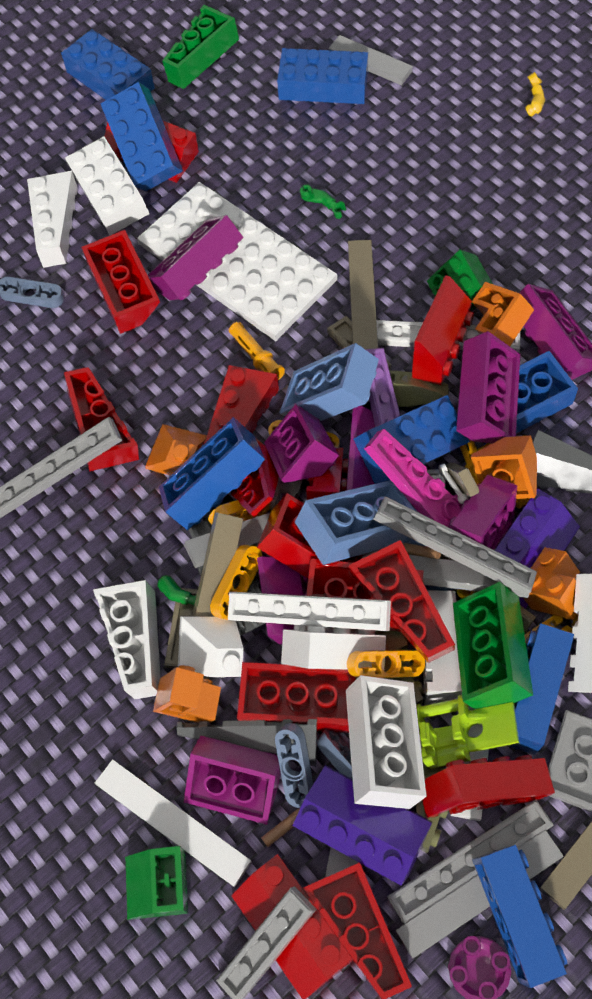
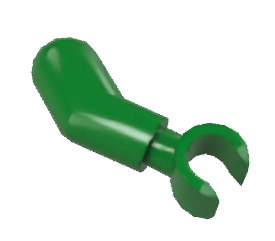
M307 184L300 188L301 198L304 201L320 203L328 209H332L336 219L342 217L341 212H338L339 210H347L344 202L336 203V200L326 191L312 189Z
M169 575L159 578L158 588L169 600L184 605H195L197 594L194 596L192 592L182 590Z

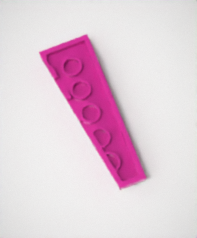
M385 429L378 431L364 447V450L420 514L446 527L449 526L454 516L457 517L463 504L458 502V495H451L444 488L445 483L439 478L434 479L427 473V467L417 458H414Z

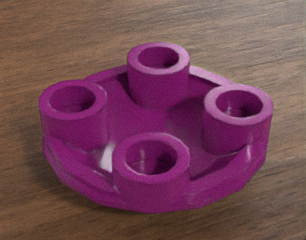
M468 936L458 943L451 953L448 964L450 980L456 991L465 999H497L502 996L509 985L511 967L510 958L500 945L494 940L482 936Z

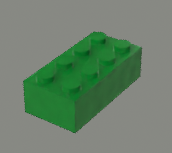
M497 582L454 602L453 611L463 702L473 709H480L505 703H515L533 696L519 596L501 582Z

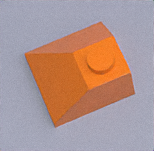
M162 424L145 468L171 476L204 445L207 435Z
M531 435L504 437L471 455L480 484L487 475L517 485L516 499L536 497L537 455Z

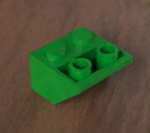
M460 249L427 280L434 296H436L445 275L450 276L471 301H473L485 282L493 284L477 255ZM472 303L471 310L476 309L477 307Z
M181 846L149 849L125 857L127 920L188 914L185 850Z

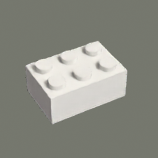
M294 625V630L283 629L281 664L308 669H347V659L352 652L385 650L386 636L376 635L375 630ZM385 657L383 658L381 664L383 670L385 667ZM359 662L358 667H372V662Z

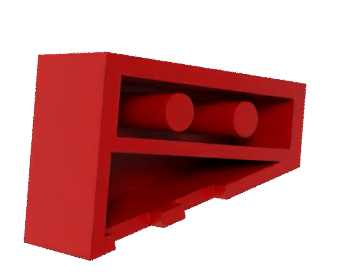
M335 448L339 456L336 458L334 465L328 468L322 476L308 478L310 482L309 486H307V500L347 491V478H343V474H348V458H343V448Z

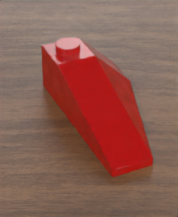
M258 440V445L265 460L258 470L251 472L243 479V482L237 489L230 491L231 495L252 516L257 515L273 500L279 479L266 446Z

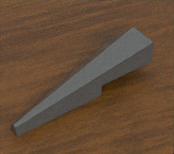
M538 430L533 441L537 455V486H540V489H548L549 487L563 488L570 492L592 494V455Z
M291 719L283 720V722H267L265 720L223 721L222 725H209L207 721H200L199 724L177 722V735L198 740L200 736H205L277 755L275 736L285 724L293 723ZM308 719L307 724L293 723L303 730L310 766L316 767L318 749L317 719ZM290 739L291 745L294 743L295 739Z

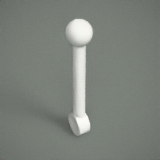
M204 208L197 209L199 217L208 216L215 218L222 216L207 212ZM240 217L230 218L235 227L242 226V219Z
M439 465L441 475L445 476L458 495V502L463 504L465 500L469 499L468 496L461 492L448 473L446 465Z

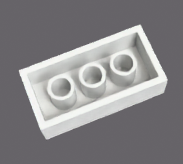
M104 136L65 157L71 171L109 235H113L149 214L143 198Z
M360 675L346 689L354 803L410 809L427 797L414 683Z

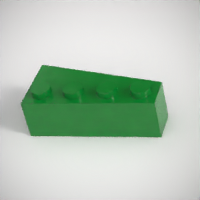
M203 5L200 9L201 14L195 16L191 21L192 26L190 29L184 30L181 35V41L175 43L162 60L168 82L185 89L239 40L234 17Z

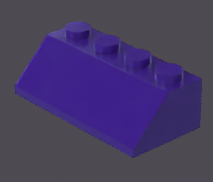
M537 489L536 497L529 500L494 551L531 568L544 547L565 551L580 526L562 502ZM519 597L520 606L526 609L528 604L523 597Z
M324 766L306 795L292 826L402 886L411 872L433 822L410 809L355 804L353 779L328 766Z

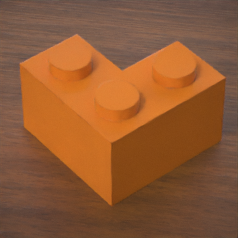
M488 282L483 284L472 301L484 315L475 330L479 334L489 331L508 346H511L534 311V308L520 293Z
M544 547L531 569L537 572L532 591L529 593L528 598L523 597V599L533 610L575 620L578 615L574 611L575 579L580 571L566 551Z
M180 665L160 678L153 712L197 723L200 721L210 723L216 718L221 687L212 685L213 681L204 679V674L195 672V668Z

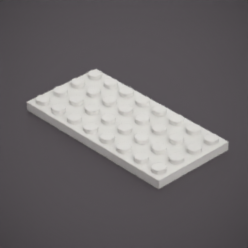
M198 182L137 238L139 245L163 261L205 220L211 219L208 216L199 217L197 215L198 208H204L207 212L222 216L227 215L233 219L240 217L242 219V226L236 228L244 238L238 243L239 247L233 253L226 254L222 258L223 263L216 269L208 271L206 273L207 278L197 286L274 341H277L337 281V274L201 182Z

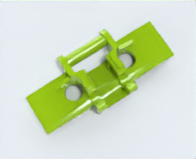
M458 695V699L425 706L416 704L419 735L422 742V761L430 769L446 766V763L455 760L471 761L470 752L519 743L513 702L469 711V705L463 702L462 695ZM459 712L458 715L451 718V726L433 728L424 719L445 713ZM477 724L483 726V731L478 737H469L468 733L472 726Z

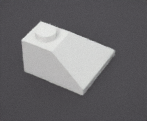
M180 616L178 666L193 667L195 672L209 677H241L243 645L236 621L225 620L215 616Z

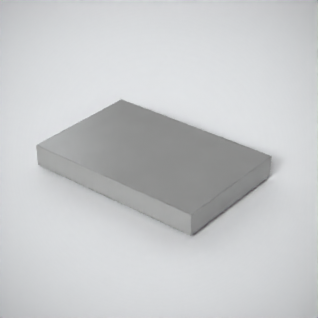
M566 710L548 765L555 791L554 794L549 796L592 812V719Z

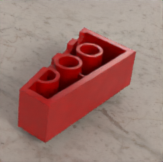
M229 365L205 443L233 417L253 434L258 420L262 414H265L272 397L276 396L279 391L278 375Z
M89 367L64 372L66 387L79 435L110 417L114 420L122 438L121 442L87 463L89 472L139 460L138 444L130 436L126 425L118 417L114 406L106 398L103 389Z
M401 540L348 565L350 574L373 600L391 601L390 620L428 663L455 650V643Z
M524 755L510 761V757L505 756L496 758L492 762H488L487 758H480L470 761L469 764H465L464 760L446 763V769L425 778L427 797L422 799L426 817L431 818L437 817L448 810L450 814H457L476 807L477 810H482L501 804L502 806L533 802L534 800H540L552 795L555 791L545 758L532 759V755Z
M360 862L302 888L381 999H387L412 987Z

